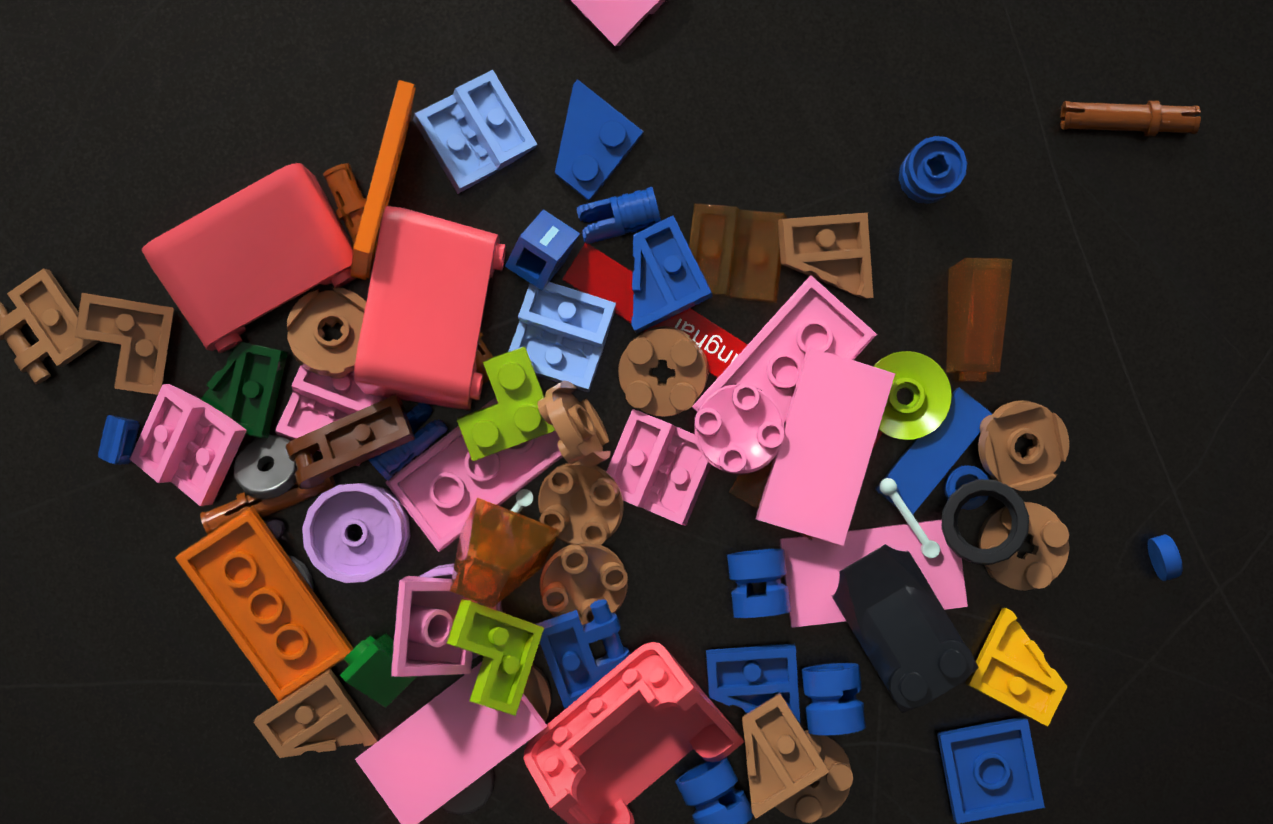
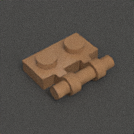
M43 268L7 293L17 307L15 310L8 313L0 302V340L5 339L16 355L14 362L22 373L27 372L35 384H40L51 376L43 364L46 357L50 356L56 366L64 367L99 343V341L75 338L79 312L48 269ZM28 323L39 339L32 346L21 332L23 325Z

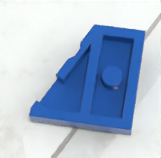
M577 79L572 88L555 168V176L590 203L641 139L644 131Z
M673 215L633 235L634 271L632 291L634 292L631 325L636 334L713 297Z
M794 644L706 650L709 698L728 706H738L748 713L781 693L800 723L797 660Z

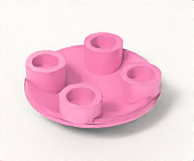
M735 384L716 390L704 400L695 417L694 435L698 449L711 465L727 473L747 474L765 467L777 455L784 439V420L778 405L767 393L751 384Z

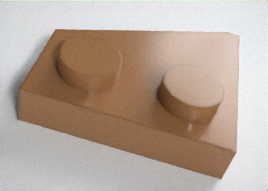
M868 213L778 220L782 265L805 275H811L819 281L859 298H874Z
M331 668L258 715L254 721L279 758L302 755L306 751H316L318 753L335 751L339 746L361 743L364 746H371L378 742L379 737Z
M781 693L742 716L751 808L755 819L830 772Z

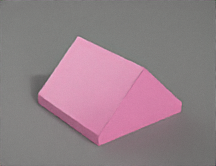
M407 576L399 580L391 676L471 674L473 653L449 645L447 641L461 599L477 603L479 582Z

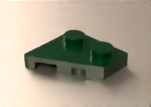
M240 342L227 358L226 366L222 370L217 371L206 386L209 389L200 400L213 406L247 430L245 434L268 438L288 352Z

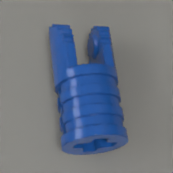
M653 187L642 191H634L631 194H622L619 197L614 196L580 205L576 209L580 221L589 223L598 220L597 223L588 224L582 230L583 239L586 244L622 236L629 232H637V230L646 229L661 221Z
M418 403L407 413L413 432L430 418L429 416L433 410L429 404ZM435 419L430 421L429 424H426L425 427H422L414 434V440L373 457L369 461L389 481L396 472L403 469L404 465L409 464L415 456L420 455L448 430V427L442 420Z

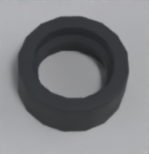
M978 479L963 484L950 495L942 511L941 529L947 545L958 557L973 564L993 565L1008 560L1021 549L1029 531V514L1024 500L1012 487L997 480ZM978 496H992L1000 500L1008 508L1012 518L1011 531L1007 539L999 546L991 549H980L968 544L961 536L958 528V514L962 506L970 499Z

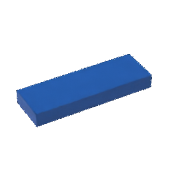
M960 387L956 388L951 394L950 409L942 424L932 433L915 439L883 478H891L896 482V491L912 515L980 433L982 420L986 416L992 415L991 412ZM880 481L874 490L896 507L890 496L884 495L880 491Z

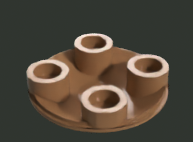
M579 461L572 465L564 463L553 469L546 476L539 490L538 506L542 529L570 545L584 542L602 545L616 532L622 521L624 503L620 488L610 474L598 466L589 468Z
M588 542L575 543L556 552L546 563L540 577V594L544 607L554 617L577 610L582 625L593 621L594 617L590 605L597 600H607L611 613H615L622 605L628 588L627 572L619 557L602 545Z

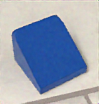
M108 415L98 457L112 464H129L138 434L139 421Z

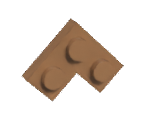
M82 293L75 338L121 345L114 389L158 395L163 382L174 308Z

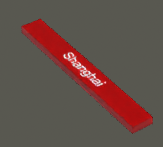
M585 243L562 280L580 292L615 302L614 314L631 324L634 292L632 291L633 272L593 246ZM691 308L650 327H674L687 333L705 353L708 362V373L715 378H718L748 345ZM879 430L875 439L874 446L882 435V432H880Z

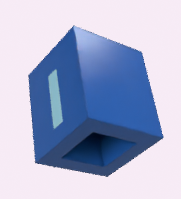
M543 209L519 236L505 267L535 287L543 290L566 262L580 233Z

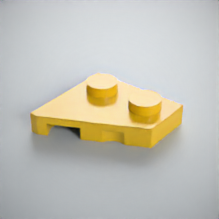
M1002 608L975 661L979 668L967 678L965 684L1048 727L1067 689V685L1056 670L1052 669L1046 662L1043 652L1035 641L1030 640L1016 621L1017 617L1013 611Z

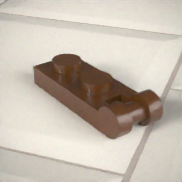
M393 395L290 441L286 444V450L290 461H295L298 471L295 473L299 488L309 489L320 485L330 476L415 439L402 400L397 395ZM320 449L323 459L314 462L312 456Z

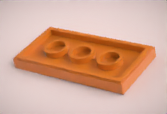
M398 80L353 248L350 276L366 280V277L369 278L383 213L389 203L411 119L416 88L414 84Z
M253 506L175 557L278 701L286 698L341 662L354 649Z

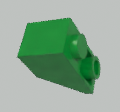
M387 633L377 640L370 635L365 641H361L343 659L349 666L340 674L348 684L385 708L417 677L391 676L394 640Z

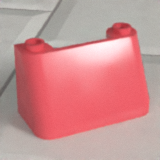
M301 163L287 165L156 237L142 248V252L152 270L205 348L209 351L217 349L218 353L226 352L242 342L240 335L245 332V325L319 284L328 285L332 283L334 288H340L356 279L350 276L354 245L315 175Z
M386 206L382 217L355 360L354 380L365 394L387 398L397 395L401 400L468 411L471 409L472 399H480L484 375L476 373L475 358L489 279L493 277L495 270H503L506 254V245L500 244L498 234L413 210Z
M650 642L637 648L549 722L545 729L531 738L524 750L523 758L550 809L566 823L634 824L633 814L627 805L693 749L705 761L717 762L729 756L745 741L669 651L660 643Z

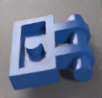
M605 599L597 600L590 605L594 617L590 623L582 625L578 611L574 610L536 624L544 627L540 644L564 709L630 655L629 649L623 647L618 634L621 628L618 617L615 613H611L608 602ZM602 639L606 654L604 657L594 659L589 644Z

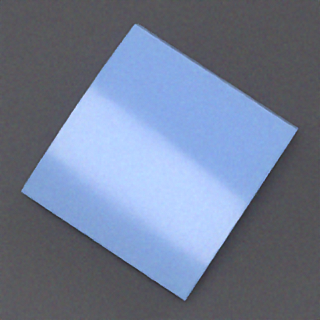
M493 70L455 88L453 95L415 113L413 121L457 194L513 163L538 145Z
M549 282L543 290L530 283L518 315L519 324L509 351L526 346L537 376L557 383L569 381L579 390L589 393L607 340L616 303Z

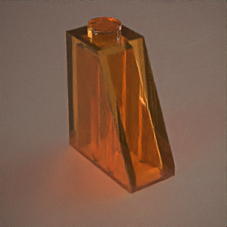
M965 258L949 268L947 373H959V381L986 382V374L1000 372L1012 259Z
M477 497L460 532L450 591L493 608L542 568L559 535V530Z

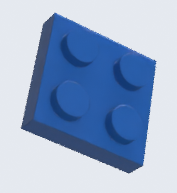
M1018 717L937 733L953 820L956 824L1045 808L1027 718Z

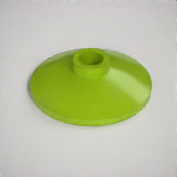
M902 351L882 358L873 366L895 373L878 429L880 432L895 439L913 440L932 433L942 424L949 412L952 395L948 377L938 363L924 354ZM901 388L908 389L912 394V400L907 405H903L897 400L896 395Z

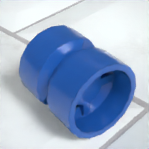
M933 136L924 139L912 149L900 166L899 181L902 190L909 198L918 203L931 204L941 201L961 184L966 175L967 160L964 151L955 141L947 137Z
M762 549L727 554L729 578L737 583V588L731 592L734 618L767 617L791 612L789 588L781 583V578L787 574L784 549ZM766 582V591L754 592L752 583Z
M831 663L802 669L804 695L811 698V703L805 707L809 734L823 736L842 735L859 732L866 728L864 704L856 699V694L862 690L859 664Z
M727 757L717 762L706 761L687 771L676 780V785L686 805L696 808L692 815L695 824H746L754 817L751 805L744 791L737 790L734 787L738 778Z

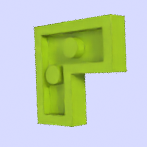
M526 346L483 361L498 403L457 418L472 461L555 431L553 425L548 424L539 412L537 403L545 397Z
M461 599L447 644L484 656L469 701L516 716L544 627L481 604Z

